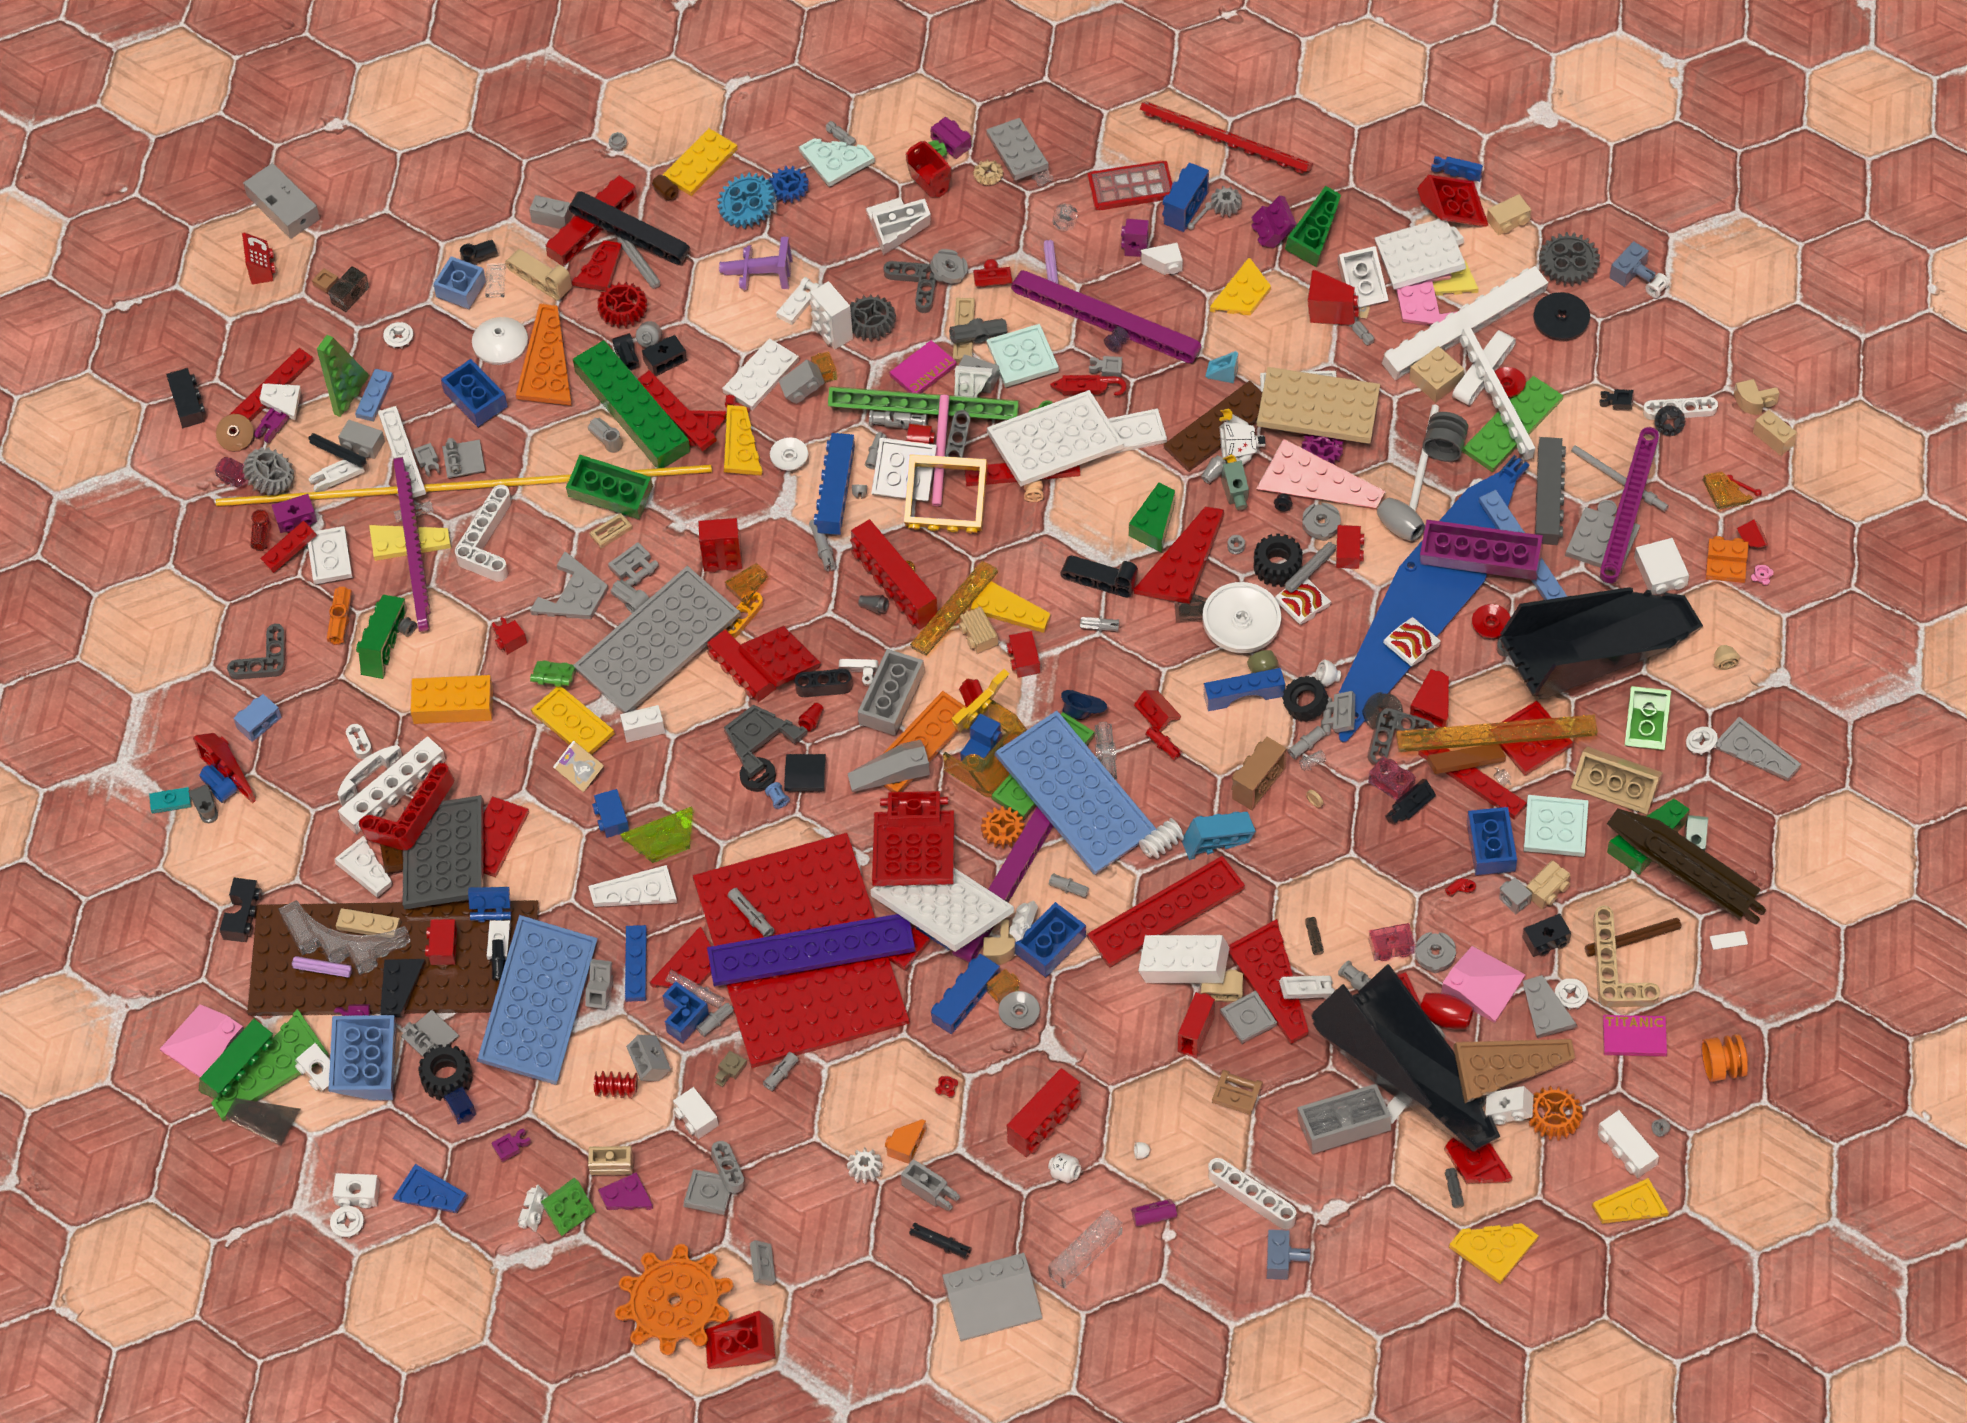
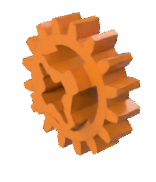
M1001 806L999 811L994 807L993 813L987 811V818H982V836L987 838L988 844L994 842V847H997L998 844H1001L1002 849L1005 848V844L1012 847V842H1016L1024 830L1023 817H1019L1018 811L1012 813L1011 807L1004 810V807Z

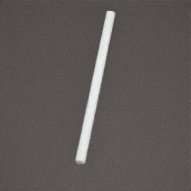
M1432 405L1429 419L1439 411L1438 405ZM1423 448L1409 504L1415 511L1428 460V454L1424 452Z

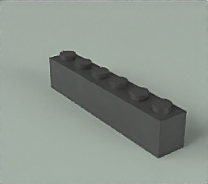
M1539 437L1535 534L1543 535V544L1558 545L1559 538L1563 537V526H1560V521L1563 522L1564 510H1560V505H1564V494H1561V489H1564L1565 478H1561V473H1565V462H1562V457L1565 458L1566 446H1562L1563 438Z

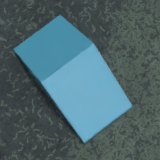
M1234 351L1209 361L1205 377L1234 383L1238 370V352Z

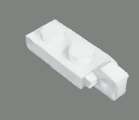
M1034 900L1027 904L1023 903L1016 909L1009 932L1016 942L1023 939L1025 931L1031 928L1038 909V905Z

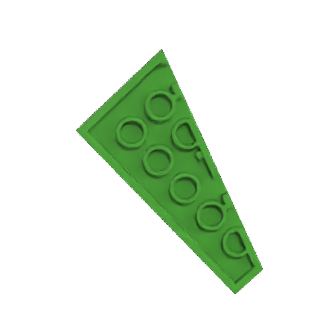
M326 335L317 347V352L333 413L341 417L344 411L346 412L349 409L354 397L356 398L359 395L360 389L370 375L333 337Z

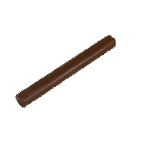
M1676 917L1615 936L1616 948L1681 929L1680 919ZM1595 943L1586 945L1584 948L1586 955L1589 957L1595 955Z

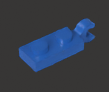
M1435 156L1434 163L1438 165H1431L1433 172L1445 170V174L1479 182L1482 177V164L1448 156L1447 159Z

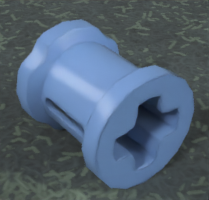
M775 782L765 789L766 795L770 796L773 801L774 808L780 809L789 803L790 799L782 791V785L779 782Z

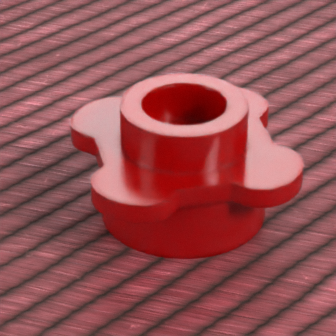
M949 1076L939 1077L938 1087L935 1088V1092L938 1095L945 1094L950 1098L953 1097L958 1081Z

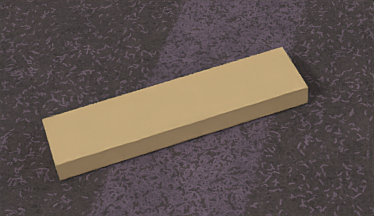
M956 298L955 326L968 324L974 319L975 298ZM973 340L954 343L953 359L957 363H960L964 354L972 357Z

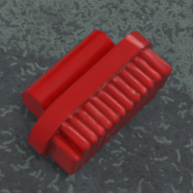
M968 678L962 682L959 688L966 707L983 693L978 679L972 680Z

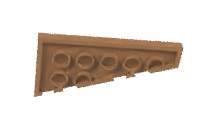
M1571 1039L1456 1042L1453 1045L1465 1103L1562 1066L1575 1059Z

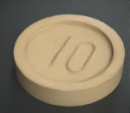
M1309 790L1306 793L1307 799L1315 807L1320 808L1323 805V800L1318 793L1313 790Z

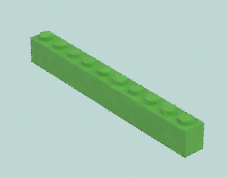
M831 386L829 387L828 406L939 414V401L942 394ZM948 395V415L954 416L957 411L964 410L970 417L1009 420L1019 416L1020 400Z

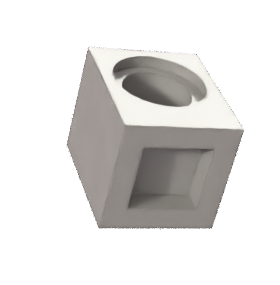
M1513 878L1510 882H1504L1500 887L1499 899L1515 915L1531 903L1532 893L1516 878Z

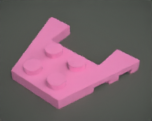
M1451 273L1396 289L1402 322L1432 325L1437 321H1443L1450 313L1439 314L1433 281L1451 279Z

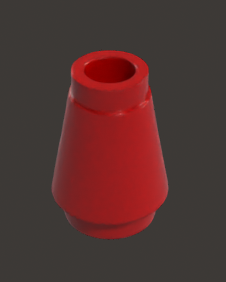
M817 702L810 706L799 716V726L805 727L807 731L815 729L824 710L823 706Z

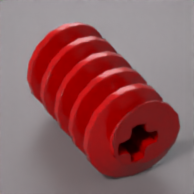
M595 1071V1096L599 1097L602 1092L604 1097H608L609 1093H611V1096L615 1098L619 1092L620 1098H624L627 1093L628 1098L632 1099L634 1094H636L638 1086L637 1073L634 1074L633 1078H630V1074L627 1072L625 1078H622L621 1072H618L617 1077H614L613 1071H610L609 1076L606 1077L605 1071H602L600 1076Z

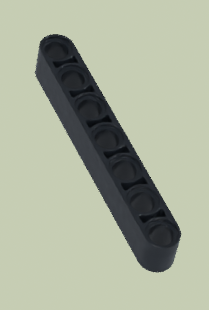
M582 191L576 193L568 206V209L574 215L673 264L681 265L690 251L687 243Z

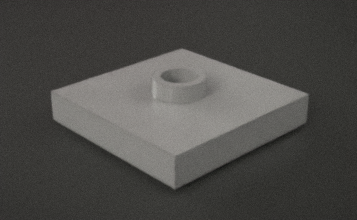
M1256 991L1220 1009V1013L1241 1044L1277 1026L1276 1020Z
M693 1169L683 1207L725 1215L731 1192L725 1189L719 1174Z

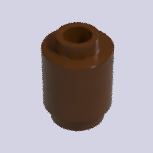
M658 175L653 179V189L666 201L676 198L679 188L667 176Z

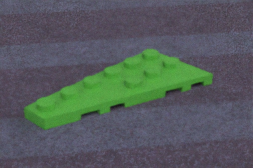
M298 1009L293 1013V1017L287 1023L285 1022L280 1027L281 1030L272 1038L273 1044L266 1052L263 1050L258 1055L260 1057L253 1066L249 1065L246 1068L244 1077L239 1082L236 1080L231 1085V1091L225 1097L222 1095L218 1100L214 1099L211 1102L212 1107L222 1122L301 1075L295 1067L297 1064L295 1060L314 1043L329 1058L328 1052Z

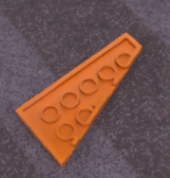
M539 304L516 391V399L572 406L558 306Z

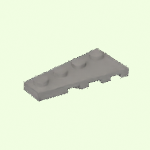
M1740 717L1721 735L1716 743L1715 749L1787 781L1801 768V763Z

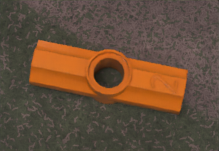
M341 586L334 590L332 606L329 609L330 620L327 642L333 645L344 643L346 627L349 623L348 615L352 590Z

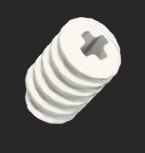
M1170 818L1169 821L1163 823V826H1158L1157 830H1153L1151 835H1146L1145 839L1139 840V845L1146 856L1149 858L1154 856L1158 859L1160 857L1158 851L1165 854L1164 847L1168 850L1172 849L1170 842L1177 845L1178 841L1176 838L1182 841L1184 836L1177 822Z

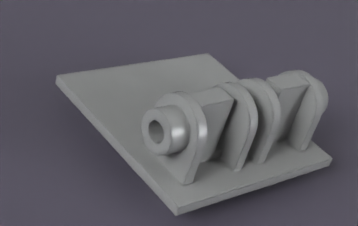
M453 438L447 439L446 446H442L447 478L485 472L480 440L457 443Z
M434 1011L428 1012L416 1024L407 1023L405 1025L406 1032L401 1035L422 1057L425 1052H430V1048L434 1047L436 1049L440 1044L446 1047V1044L452 1043L459 1037Z

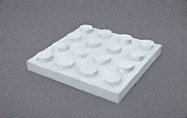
M1436 219L1375 237V243L1393 289L1466 269L1464 259L1448 221Z

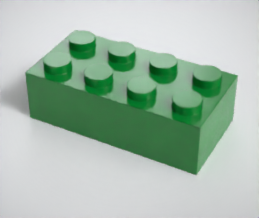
M579 455L566 485V491L570 498L622 513L639 520L653 488L652 479L649 476L584 455Z

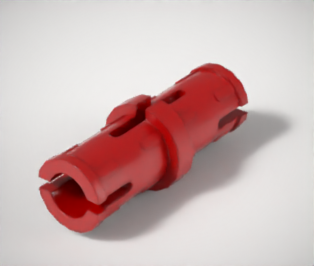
M1154 725L1146 731L1145 735L1158 745L1157 748L1166 752L1172 760L1175 761L1176 758L1180 757L1182 750L1170 741V737L1162 734Z

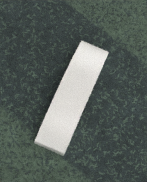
M395 745L381 749L359 762L345 777L337 795L340 804L344 806L358 794L356 786L383 765L388 769L403 756L400 747Z

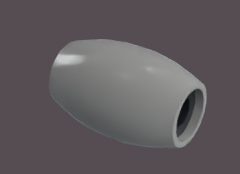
M1386 498L1377 509V515L1387 529L1403 539L1415 541L1424 532L1425 524L1414 509L1400 500Z

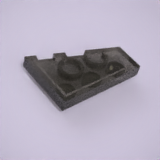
M235 1098L226 1114V1119L281 1146L301 1109Z

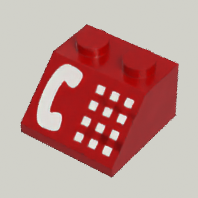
M242 233L245 263L251 284L274 281L273 274L276 273L274 262L271 263V259H274L273 248H269L268 242L264 239L248 233Z

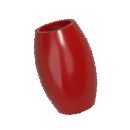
M1425 993L1420 1006L1434 1024L1453 1030H1467L1474 1008L1464 1000L1444 993Z

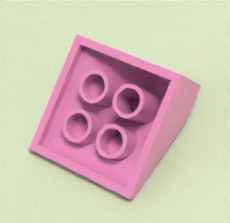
M1471 946L1443 981L1441 993L1464 1000L1474 1008L1473 1012L1495 1023L1525 978V974Z
M200 1004L165 1042L160 1051L200 1078L244 1028L227 1015Z

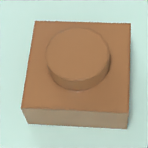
M323 268L312 280V283L317 288L328 293L338 283L339 279L338 276Z

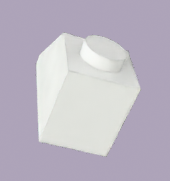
M1177 243L1141 250V263L1164 275L1182 271L1183 260Z

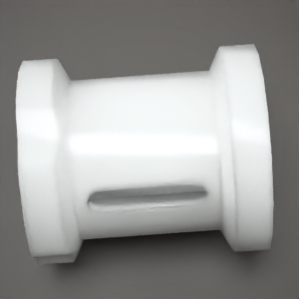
M1658 273L1652 283H1648L1645 286L1646 291L1650 296L1658 298L1660 292L1670 285V281L1664 274Z

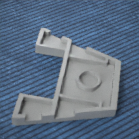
M564 552L557 563V569L571 574L570 581L557 603L538 597L530 609L531 615L547 614L550 617L564 615L567 618L592 619L608 591V585L571 555Z

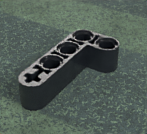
M1070 555L1067 556L1060 575L1065 580L1128 598L1131 597L1137 583L1138 568L1129 561H1123L1120 568L1117 569Z

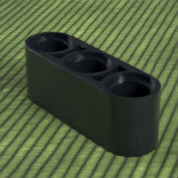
M846 669L802 672L795 677L796 693L800 697L847 694L852 690L853 686L851 673Z

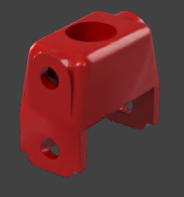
M920 141L910 147L908 152H906V163L911 178L930 197L943 196L948 191L951 180V167L926 141Z

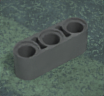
M964 410L957 411L953 416L945 457H948L951 453L957 454L959 458L963 456L970 423V415ZM958 417H964L966 419V423L958 424L956 419ZM960 435L963 440L960 443H956L952 437Z

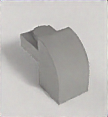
M591 960L590 981L586 987L585 1006L606 1009L613 984L612 961Z

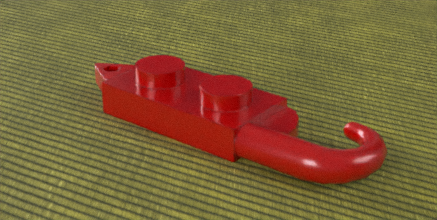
M1062 375V378L1051 383L1050 387L1062 392L1063 395H1077L1090 390L1092 395H1100L1106 391L1108 384H1119L1121 389L1114 392V395L1118 396L1126 391L1127 385L1124 379L1117 376Z

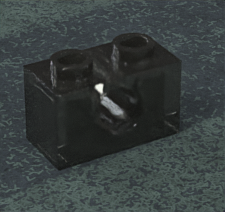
M351 266L328 291L331 304L347 312L369 289L367 275Z

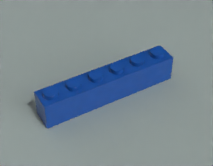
M831 433V439L827 440L826 452H828V455H824V466L826 468L822 469L821 481H823V484L819 485V495L821 498L817 499L816 510H818V514L815 513L814 525H817L818 533L841 535L855 449L854 434Z

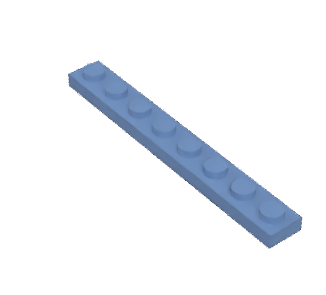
M1496 490L1479 497V503L1497 529L1525 533ZM1541 558L1537 580L1531 581L1543 599L1568 597Z

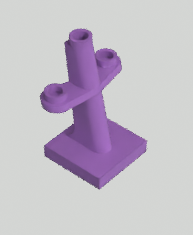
M781 237L778 256L752 258V245H748L743 248L744 260L719 263V272L724 275L743 274V277L739 278V288H743V290H748L749 274L760 273L779 274L781 289H789L788 277H791L790 262L793 261L789 237Z

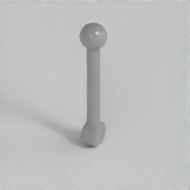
M1210 202L1205 204L1203 211L1192 223H1188L1187 228L1189 230L1194 229V225L1208 210L1212 209Z

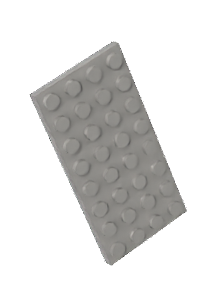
M686 566L577 661L573 667L622 713L632 712L705 648L708 641L725 630L741 614L738 609L689 566Z

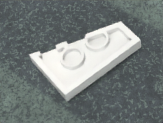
M364 836L335 858L337 866L376 897H379L392 886L389 876L377 861L375 853L368 846Z

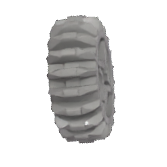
M261 447L248 454L243 463L242 473L245 474L244 479L249 480L248 485L254 486V490H260V494L266 492L267 496L271 495V493L276 496L278 493L282 494L290 487L295 470L292 469L293 464L288 463L289 458L283 457V453H277L276 449L271 451L269 447L267 449Z

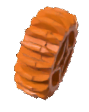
M1550 1085L1548 1091L1542 1087L1540 1093H1534L1533 1117L1527 1118V1120H1530L1529 1126L1534 1127V1133L1541 1132V1138L1548 1135V1139L1551 1140L1553 1136H1556V1139L1559 1141L1562 1135L1567 1139L1569 1133L1574 1134L1576 1129L1580 1127V1122L1583 1118L1581 1114L1583 1108L1579 1106L1580 1101L1575 1099L1574 1093L1568 1095V1089L1560 1091L1561 1088L1558 1086L1556 1090H1553ZM1539 1107H1541L1543 1109V1112L1545 1113L1543 1118H1541L1538 1113ZM1566 1108L1571 1113L1570 1119H1567L1564 1113Z

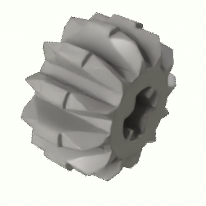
M1223 186L1222 190L1216 188L1215 193H1212L1211 207L1214 209L1215 214L1221 213L1222 217L1227 214L1230 217L1231 213L1237 214L1238 210L1241 209L1242 196L1239 194L1238 189L1232 190L1231 186L1229 188Z

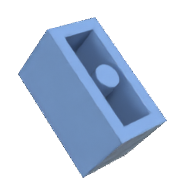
M262 694L260 697L255 698L244 710L239 711L233 719L236 728L253 742L282 717L279 707Z

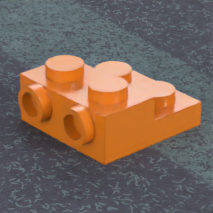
M1715 536L1713 539L1709 538L1706 579L1745 583L1748 542H1744L1741 538H1734L1733 540H1724L1721 536Z

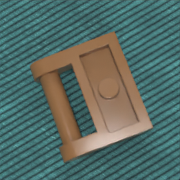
M1223 1070L1214 1092L1212 1103L1252 1115L1263 1082L1259 1080L1255 1082L1230 1074V1071ZM1226 1082H1231L1243 1087H1247L1253 1089V1091L1251 1092L1232 1085L1226 1084Z

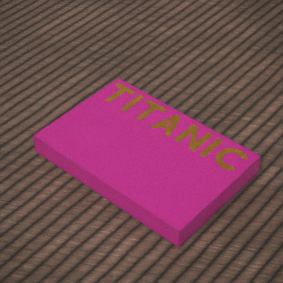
M930 340L891 370L890 376L908 392L922 393L955 368L957 362Z
M1603 1015L1604 1055L1667 1056L1666 1016Z

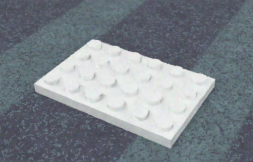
M1090 390L987 427L989 437L1020 487L1124 448V443Z
M955 868L953 884L875 886L870 890L873 898L955 952L1014 913V906Z

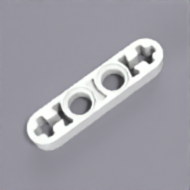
M1712 397L1651 400L1644 404L1643 415L1649 420H1655V415L1661 409L1660 407L1672 405L1678 407L1684 413L1685 418L1713 416L1717 412L1718 402ZM1692 405L1695 409L1688 411L1685 409V406ZM1667 414V419H1675V418H1677V416H1676V417H1670V416Z

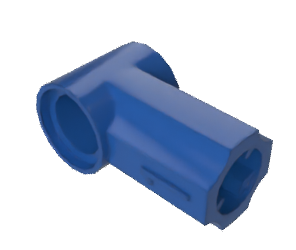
M213 765L205 766L199 774L200 779L205 784H208L214 796L221 803L238 791L234 782L229 777L225 778Z

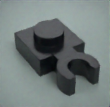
M1615 389L1614 394L1608 391H1601V398L1603 399L1599 400L1600 406L1607 407L1612 405L1613 409H1632L1634 390Z

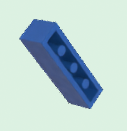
M979 954L976 959L973 958L970 961L968 969L964 974H959L954 986L948 988L940 1003H936L931 1009L932 1022L951 1035L1000 977V966L982 954Z

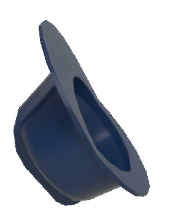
M1065 690L1061 693V698L1064 701L1062 712L1072 718L1085 719L1091 713H1102L1107 709V704L1100 698L1074 690Z

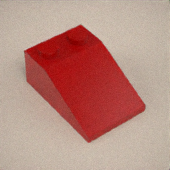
M756 1311L705 1329L707 1335L706 1356L708 1369L754 1365L775 1358L773 1321L761 1311Z

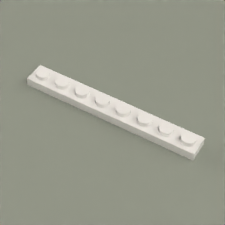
M1471 327L1463 328L1460 337L1461 345L1466 348L1470 362L1474 363L1478 377L1484 381L1485 390L1491 394L1493 405L1499 409L1503 423L1507 424L1511 438L1515 439L1519 453L1523 454L1525 460L1533 458L1535 451L1533 442Z

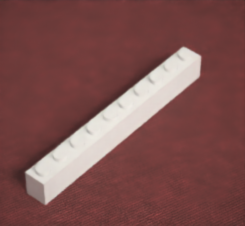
M1536 266L1531 269H1524L1519 276L1509 278L1502 286H1496L1491 289L1487 295H1480L1470 305L1468 303L1465 304L1458 312L1448 314L1443 321L1433 323L1429 329L1419 331L1411 340L1406 339L1399 347L1386 351L1382 361L1383 366L1394 380L1401 378L1410 372L1413 364L1437 346L1446 351L1458 344L1463 328L1470 326L1475 334L1544 293L1548 281Z

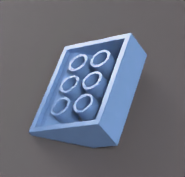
M394 1015L332 1016L329 1092L368 1100H393L396 1022Z

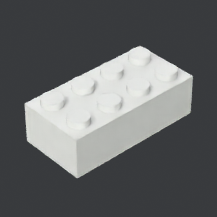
M1145 935L1138 971L1145 983H1223L1230 947L1223 935Z

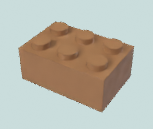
M1266 737L1263 742H1258L1254 749L1255 752L1251 756L1246 757L1243 767L1240 770H1236L1232 776V799L1250 810L1255 808L1286 768L1287 748L1269 737Z

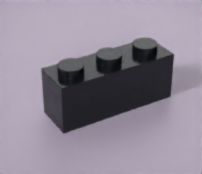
M188 368L167 373L166 376L182 429L203 423L202 415L206 414L203 403L199 404L198 400H201L199 389H194V385H197L194 374L190 375Z

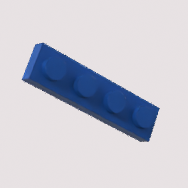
M646 925L626 926V1002L646 1001Z

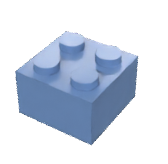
M450 256L433 283L436 297L469 309L486 283L484 268Z

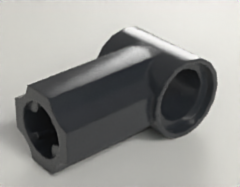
M493 240L476 245L464 244L460 247L461 260L477 265V262L498 255Z
M631 334L612 338L614 350L619 355L620 360L631 371L635 370L639 366V361L634 350L635 347Z

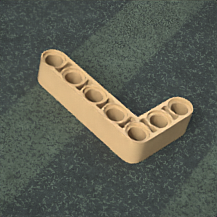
M1605 905L1598 907L1593 917L1599 1003L1604 1007H1649L1655 1005L1660 995V989L1655 983H1618L1613 910ZM1604 914L1608 917V920H1601L1598 915ZM1600 934H1607L1610 939L1603 940ZM1607 953L1611 958L1604 959L1601 957V954ZM1609 973L1612 975V978L1606 979L1602 974ZM1651 991L1655 997L1649 998L1645 995V992ZM1610 992L1613 995V998H1606L1604 996V993ZM1631 992L1634 997L1627 998L1624 993Z

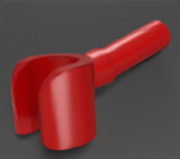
M726 396V408L727 405L743 406L739 403H736L735 396Z

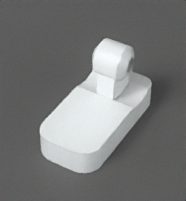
M839 660V669H846L849 672H863L862 681L865 686H870L873 680V672H876L879 667L878 660Z

